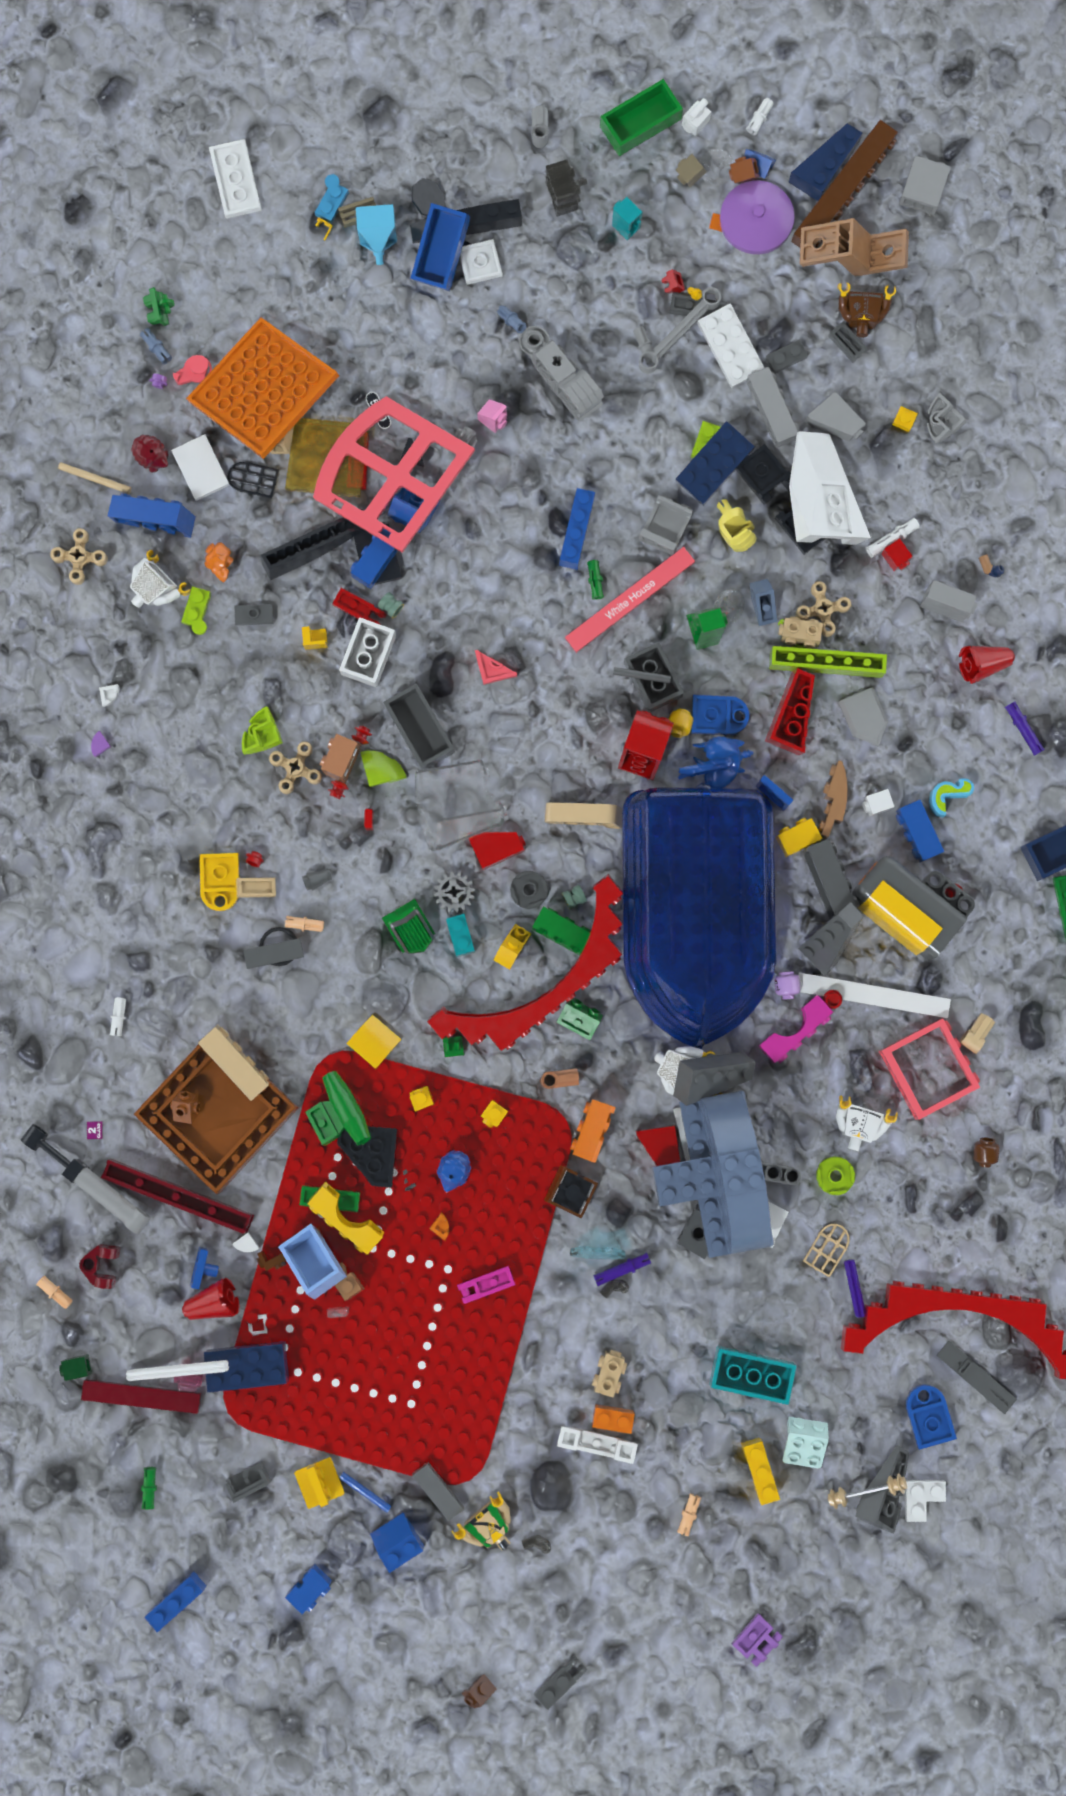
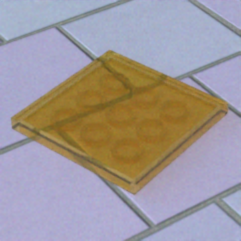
M301 418L294 425L285 485L286 491L314 493L319 473L328 453L340 435L351 424L350 422ZM369 430L356 442L366 449ZM349 455L346 456L336 476L332 493L338 496L360 498L365 464Z

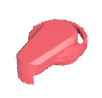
M192 356L187 359L182 369L173 373V378L178 385L190 382L201 383L208 373V365L210 367L209 373L212 371L211 363L204 356Z

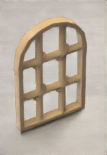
M838 1224L824 1226L818 1232L803 1262L830 1278L843 1254L847 1251L850 1242L847 1230ZM833 1226L829 1234L822 1233L827 1227ZM838 1226L843 1229V1232L839 1239L835 1241L830 1237ZM846 1233L847 1243L846 1246H843L840 1242ZM821 1235L826 1240L821 1248L817 1249L814 1246ZM831 1241L835 1246L830 1254L826 1255L822 1251L827 1242ZM841 1247L843 1251L836 1261L831 1257L836 1248ZM814 1250L817 1252V1255L810 1264L806 1259L810 1252ZM822 1255L827 1259L822 1268L818 1269L814 1264L819 1256L821 1257ZM832 1261L835 1264L828 1275L823 1270L828 1262Z

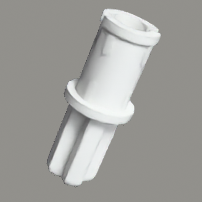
M769 98L764 99L759 109L753 113L754 117L746 128L750 134L756 135L763 122H766V116L773 106V101Z
M116 997L114 999L113 1014L110 1015L112 1022L109 1035L115 1036V1030L118 1028L117 1036H122L123 1021L126 1019L124 1017L125 998Z

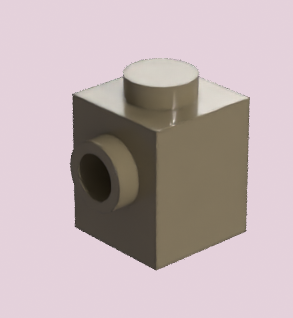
M693 154L687 159H682L675 169L679 174L677 176L678 180L683 185L687 183L690 187L707 172Z

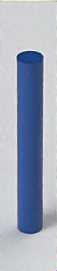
M345 1472L339 1477L340 1480L388 1513L392 1507Z

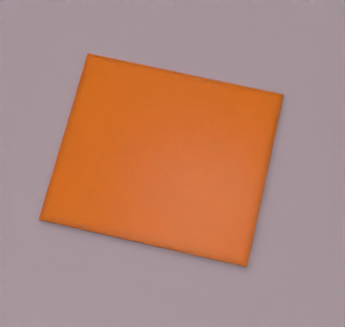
M713 213L709 228L722 232L720 215Z

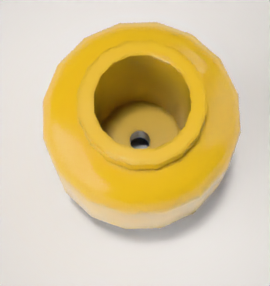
M681 708L672 711L669 716V720L674 722L671 735L675 738L689 735L693 724L691 713Z

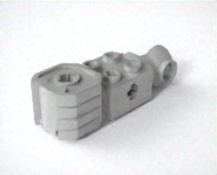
M530 326L520 334L519 345L521 349L528 354L536 370L554 393L560 397L575 419L582 421L591 412L593 413L603 405L601 399L604 395L592 377L582 369L576 373L577 367L571 359H567L565 351L560 345H556L554 341L549 340V335L543 328ZM532 340H537L539 343L537 345H532L529 342Z

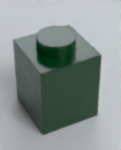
M89 1354L61 1361L59 1371L61 1377L64 1376V1381L92 1374Z

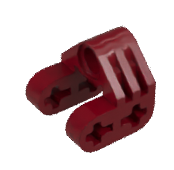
M100 1244L80 1260L79 1267L94 1287L101 1289H112L115 1287L117 1276L98 1274L97 1271L100 1267L101 1258H119L121 1247ZM88 1258L94 1262L92 1269L87 1268L85 1265V1261Z

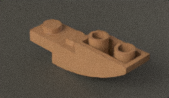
M838 761L836 765L832 764L829 775H831L830 782H826L823 793H825L824 799L831 801V803L827 802L824 813L827 815L824 821L821 820L818 831H820V835L824 839L829 837L834 822L840 824L843 821L846 810L847 778L842 761Z

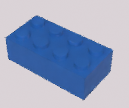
M431 203L410 279L450 292L471 218L468 214Z

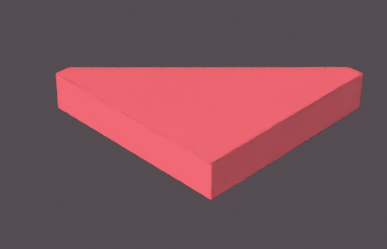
M475 650L483 685L517 677V672L479 652V650Z

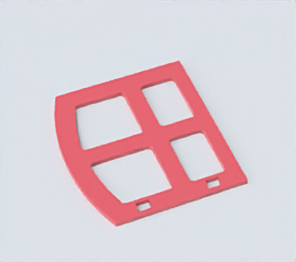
M386 396L361 413L337 439L323 463L316 482L313 498L403 553L472 456L475 448ZM388 415L419 433V436L398 465H392L356 443L366 431ZM432 443H437L454 453L456 457L436 485L429 487L411 476L410 473ZM348 455L387 477L384 485L364 511L332 493L338 471ZM400 488H405L422 498L424 502L404 530L398 533L378 521V518ZM336 500L344 504L341 509L333 505ZM383 528L391 533L389 538L380 533Z

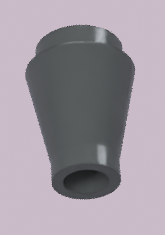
M326 869L306 873L305 876H302L307 891L311 889L313 891L327 881L332 880L329 870Z

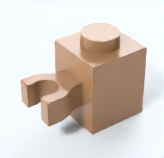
M341 1263L340 1266L347 1277L335 1286L344 1300L347 1301L365 1288L355 1273L347 1274L346 1266L344 1263Z

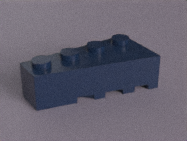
M847 123L791 172L788 183L819 201L858 146L863 133Z

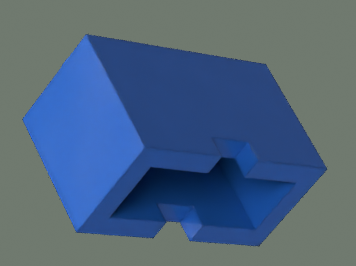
M316 1564L304 1574L303 1582L300 1583L298 1581L285 1596L301 1614L306 1610L310 1612L317 1604L315 1600L320 1595L324 1597L331 1589L329 1585L332 1580Z

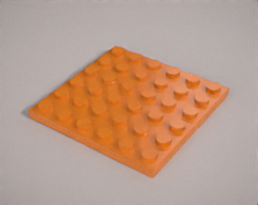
M260 317L186 399L195 408L264 459L334 383L339 374Z

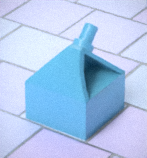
M393 204L356 207L357 231L360 245L371 250L376 257V264L382 265L384 264V251L397 243Z

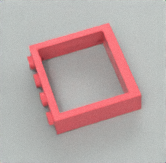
M943 1018L879 1050L915 1120H920L980 1088L978 1084L980 1080L975 1072L972 1073L968 1057L960 1051V1042L956 1037L953 1038L950 1032L952 1028L947 1020L944 1021ZM939 1027L970 1085L922 1110L891 1052Z

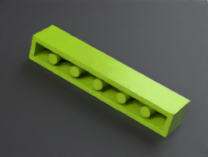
M772 646L769 658V670L794 671L799 668L809 673L882 678L886 674L887 654Z

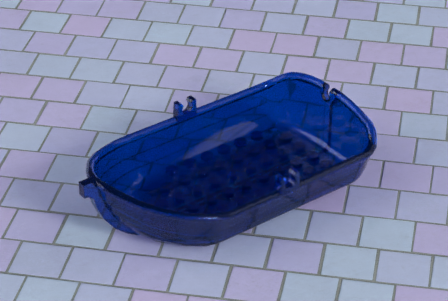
M700 783L695 788L659 787L634 791L625 799L622 810L623 888L621 890L623 894L621 895L622 904L620 905V910H623V947L626 976L634 996L643 1011L659 1028L683 1044L702 1049L704 1045L721 1038L743 1023L763 999L774 976L776 966L773 809L770 802L758 790L710 788L709 783Z

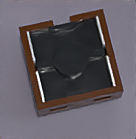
M560 1165L544 1201L582 1219L598 1183L582 1175L578 1177L577 1172Z

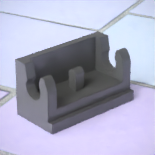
M261 1461L227 1479V1484L225 1485L233 1503L269 1485L271 1479Z

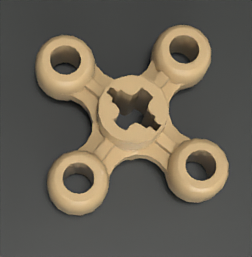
M78 528L73 533L74 547L69 551L55 547L50 552V557L54 562L63 563L64 561H70L73 564V570L69 573V579L75 585L84 583L83 567L87 566L88 563L104 566L108 561L106 553L102 550H96L93 553L86 551L85 545L89 541V534L86 530Z
M817 581L811 587V593L816 598L815 605L812 607L805 605L798 607L795 616L805 621L815 616L823 623L822 635L824 637H831L836 631V626L831 621V614L836 611L840 613L848 612L851 608V601L847 597H841L837 601L831 602L825 597L826 585L821 581ZM823 606V609H827L826 612L820 610V607ZM803 611V612H805L806 615L803 616V615H801L800 612ZM825 627H829L831 631H827Z
M309 742L299 743L297 747L298 753L295 758L287 759L280 751H274L270 754V763L276 767H284L287 771L286 777L278 785L280 792L283 794L293 792L294 781L299 777H305L313 785H317L322 781L320 771L308 769L305 766V759L313 752V747ZM304 747H308L306 752L302 751ZM276 756L280 757L279 761H274V758ZM298 764L300 769L294 771L292 766H297ZM314 774L317 775L315 780L311 779ZM285 784H289L288 789H283Z

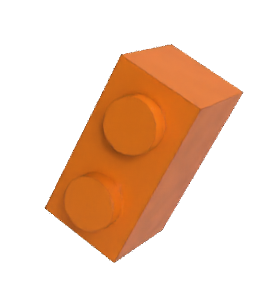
M595 1404L592 1427L632 1434L634 1411Z

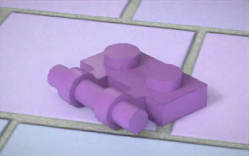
M757 1613L734 1639L732 1645L747 1659L753 1653L755 1657L751 1662L757 1667L761 1662H765L767 1655L773 1648L776 1649L779 1646L778 1642L783 1636L778 1631L773 1637L769 1635L774 1629L773 1626ZM765 1639L767 1641L766 1645L759 1650L757 1647Z

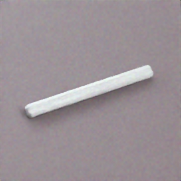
M222 1360L131 1369L126 1372V1379L128 1381L219 1373L228 1371L229 1366L228 1361Z

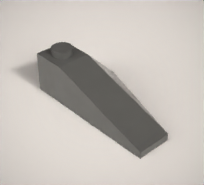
M896 1445L867 1489L887 1485L890 1475L893 1479L897 1478V1474L905 1477L909 1452ZM889 1489L863 1494L860 1503L857 1505L855 1517L894 1534L901 1508L898 1507L899 1496H903L901 1491H897L896 1496L890 1493Z

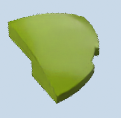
M267 706L259 710L250 719L249 723L251 725L248 728V733L244 731L242 737V752L244 755L257 753L283 743L274 718Z
M379 751L360 752L369 787L407 779L403 768L395 759H391Z

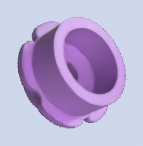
M153 374L152 379H149L155 388L163 389V386L168 385L166 383L167 377L160 374Z

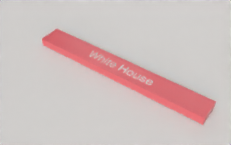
M682 547L568 634L565 640L576 653L693 565L695 560Z

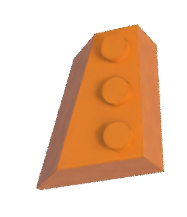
M591 1099V1102H586L583 1113H586L584 1121L580 1120L577 1131L580 1132L578 1139L574 1138L570 1147L573 1150V1155L596 1163L604 1141L603 1135L607 1132L610 1125L611 1113L614 1114L616 1107Z

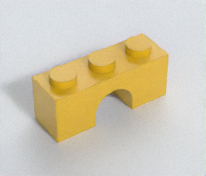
M760 1437L741 1443L761 1506L780 1500Z

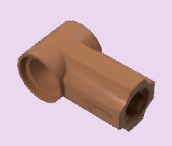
M577 1068L545 1072L540 1077V1084L545 1089L579 1085ZM546 1075L553 1076V1085L548 1086L545 1084L544 1078Z

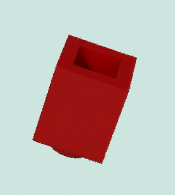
M900 538L886 547L881 553L894 572L898 569L902 571L910 565L909 561L913 557Z

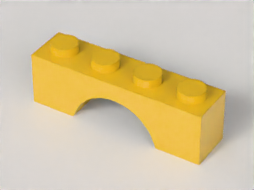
M324 1182L308 1202L310 1210L325 1218L324 1221L330 1227L338 1229L339 1234L344 1239L352 1241L354 1247L359 1252H365L368 1255L383 1238L384 1231L371 1220L353 1223L345 1219L338 1208L340 1194L328 1183Z

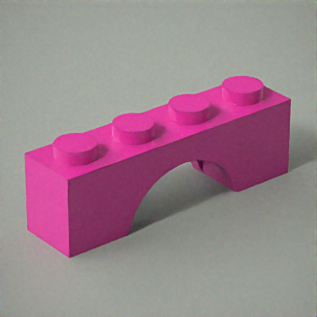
M819 995L814 996L801 1008L803 1023L794 1035L781 1036L772 1033L758 1045L772 1063L778 1061L780 1064L788 1057L787 1052L791 1049L795 1051L803 1044L801 1042L806 1036L810 1038L817 1032L815 1028L819 1024L825 1025L831 1019L830 1015L833 1011Z

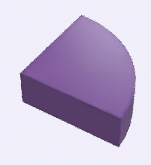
M101 731L94 735L91 742V751L95 758L111 748Z

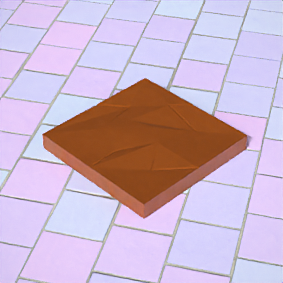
M198 1044L140 1106L134 1115L215 1194H220L299 1107L270 1079L267 1080L269 1085L250 1101ZM179 1091L198 1094L200 1111L192 1124L173 1121V1112L170 1104Z

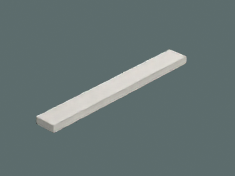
M798 973L800 993L823 997L828 990H837L845 1001L941 1018H948L951 999Z

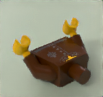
M846 282V289L841 290L842 284L839 283L837 288L841 292L838 308L840 314L848 322V327L857 328V337H867L868 329H874L876 324L881 323L888 314L892 302L891 296L896 293L895 286L894 291L888 293V285H886L884 289L886 296L883 297L884 293L850 291V284Z

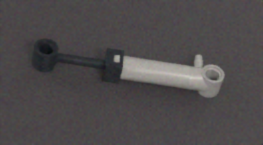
M32 1124L20 1139L22 1143L34 1151L41 1147L66 1168L62 1173L65 1178L71 1183L77 1184L119 1218L129 1230L139 1235L151 1217L140 1208L135 1207L89 1169L90 1167L80 1159H73L70 1162L45 1141L48 1134L39 1126Z

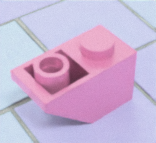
M489 399L477 413L478 420L494 433L499 429L502 430L507 424V406Z

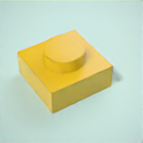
M900 406L892 425L909 432L918 413Z

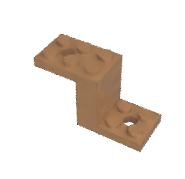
M854 218L802 227L800 265L804 267L838 261L855 277L908 268L909 231L901 229L870 235ZM823 240L822 246L816 248L818 241ZM893 247L892 253L886 256V250Z

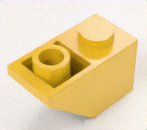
M515 924L501 944L493 960L510 970L532 933Z

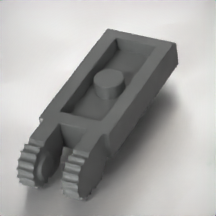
M576 1656L572 1657L565 1665H562L535 1691L534 1696L547 1710L586 1672L587 1668L584 1665L573 1675L569 1672L577 1664L578 1658Z

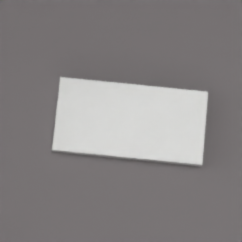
M245 139L209 147L225 218L228 219L262 211Z

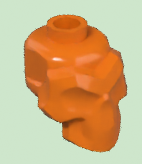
M218 542L215 545L211 543L205 550L207 554L204 564L220 581L225 582L229 575L227 568L234 559L230 556V549L222 542Z

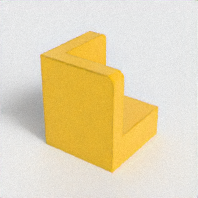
M309 626L302 627L305 650L328 648L326 629L311 630Z

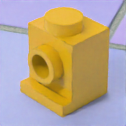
M428 1086L409 1093L415 1111L434 1104Z

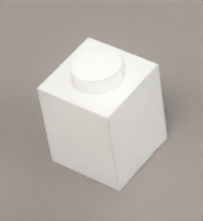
M888 789L868 795L863 799L864 802H862L865 813L869 814V817L894 808Z

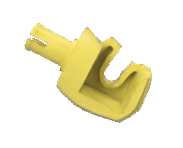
M726 499L721 500L724 507L718 502L717 508L722 513L718 521L722 537L735 552L748 550L755 544L757 539L755 533L752 532L755 529L753 522L746 521L743 509L740 507L731 508Z

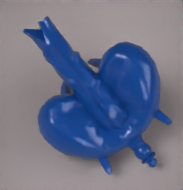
M721 736L711 738L704 743L693 744L694 747L704 748L705 756L709 761H702L693 757L697 765L679 768L680 775L678 779L705 774L704 780L709 788L714 790L725 788L736 778L737 773L745 772L740 767V763L743 758L751 757L754 752L749 750L740 752L739 747L745 744L744 741Z

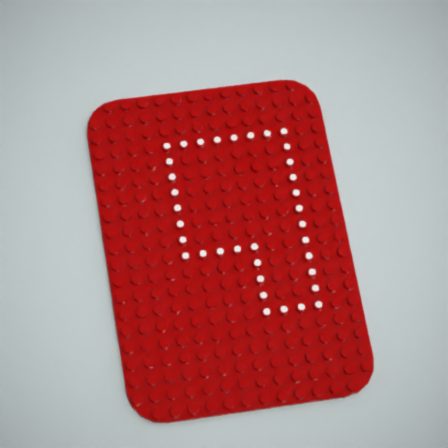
M342 1050L324 1058L316 1066L309 1080L262 1250L269 1261L282 1253L279 1249L281 1244L312 1224L319 1229L338 1263H344L347 1274L355 1273L365 1289L350 1300L345 1301L334 1285L314 1300L306 1295L286 1260V1265L277 1270L275 1267H272L266 1271L265 1268H261L259 1264L257 1265L235 1346L286 1341L289 1381L287 1384L224 1391L223 1399L227 1412L237 1425L251 1432L412 1476L413 1472L429 1462L447 1485H458L474 1478L483 1469L490 1454L556 1206L544 1201L560 1165L567 1166L571 1151L572 1134L567 1120L558 1109L541 1101L384 1059L375 1069L356 1051ZM336 1071L350 1088L365 1117L367 1126L398 1129L392 1188L372 1186L337 1144V1139L326 1146L321 1144L305 1112L319 1102L329 1101L322 1079L327 1073ZM428 1086L434 1104L415 1111L409 1093ZM493 1100L508 1112L498 1127L493 1126L490 1128L482 1122L484 1118L481 1115ZM449 1151H462L470 1160L471 1170L467 1178L468 1181L462 1186L445 1192L437 1174L441 1158L446 1153H449ZM407 1170L408 1173L404 1175L403 1171ZM326 1182L334 1189L360 1192L358 1212L339 1211L345 1219L353 1223L371 1220L384 1231L383 1238L368 1255L365 1252H359L354 1247L352 1241L344 1239L339 1234L338 1229L326 1224L325 1218L320 1214L313 1213L309 1206L299 1205L302 1185L321 1187ZM411 1184H416L411 1190L405 1191V1188ZM441 1213L445 1215L449 1223V1233L445 1241L429 1229ZM509 1266L515 1282L514 1286L474 1301L463 1303V1295L457 1287L458 1284ZM474 1286L469 1287L470 1294L476 1293ZM267 1314L265 1326L268 1333L253 1336L248 1329V1323L252 1324L253 1332L263 1331L264 1322L263 1319H258V1315Z

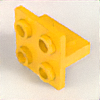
M331 1457L294 1472L308 1509L318 1505L320 1507L326 1506L330 1500L340 1497L345 1493Z

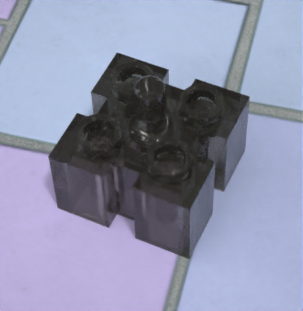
M567 159L546 166L545 184L551 196L556 216L578 210L579 194H581L580 186L587 185L586 177L573 179L575 172L573 166H569Z

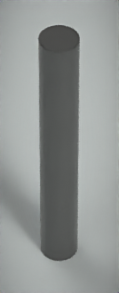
M614 667L613 675L670 683L671 676L617 667Z

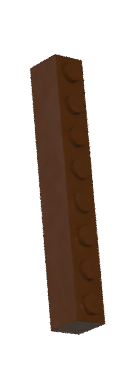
M882 120L878 121L795 231L792 243L800 248L802 227L839 221L844 213L842 210L845 206L849 207L854 200V194L856 192L860 193L865 185L864 181L866 178L870 179L876 171L875 166L877 164L881 165L887 156L885 154L887 150H892L896 145L898 132ZM822 240L818 241L816 248L820 246Z

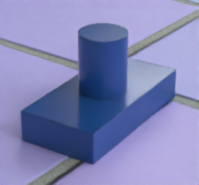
M199 1247L190 1282L191 1288H200L203 1275L217 1277L219 1266L206 1263L207 1248Z

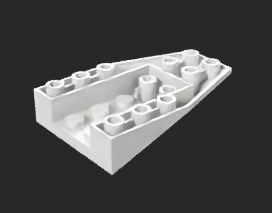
M797 432L789 484L796 542L812 543L820 538L841 539L842 544L857 545L870 539V534L830 434Z

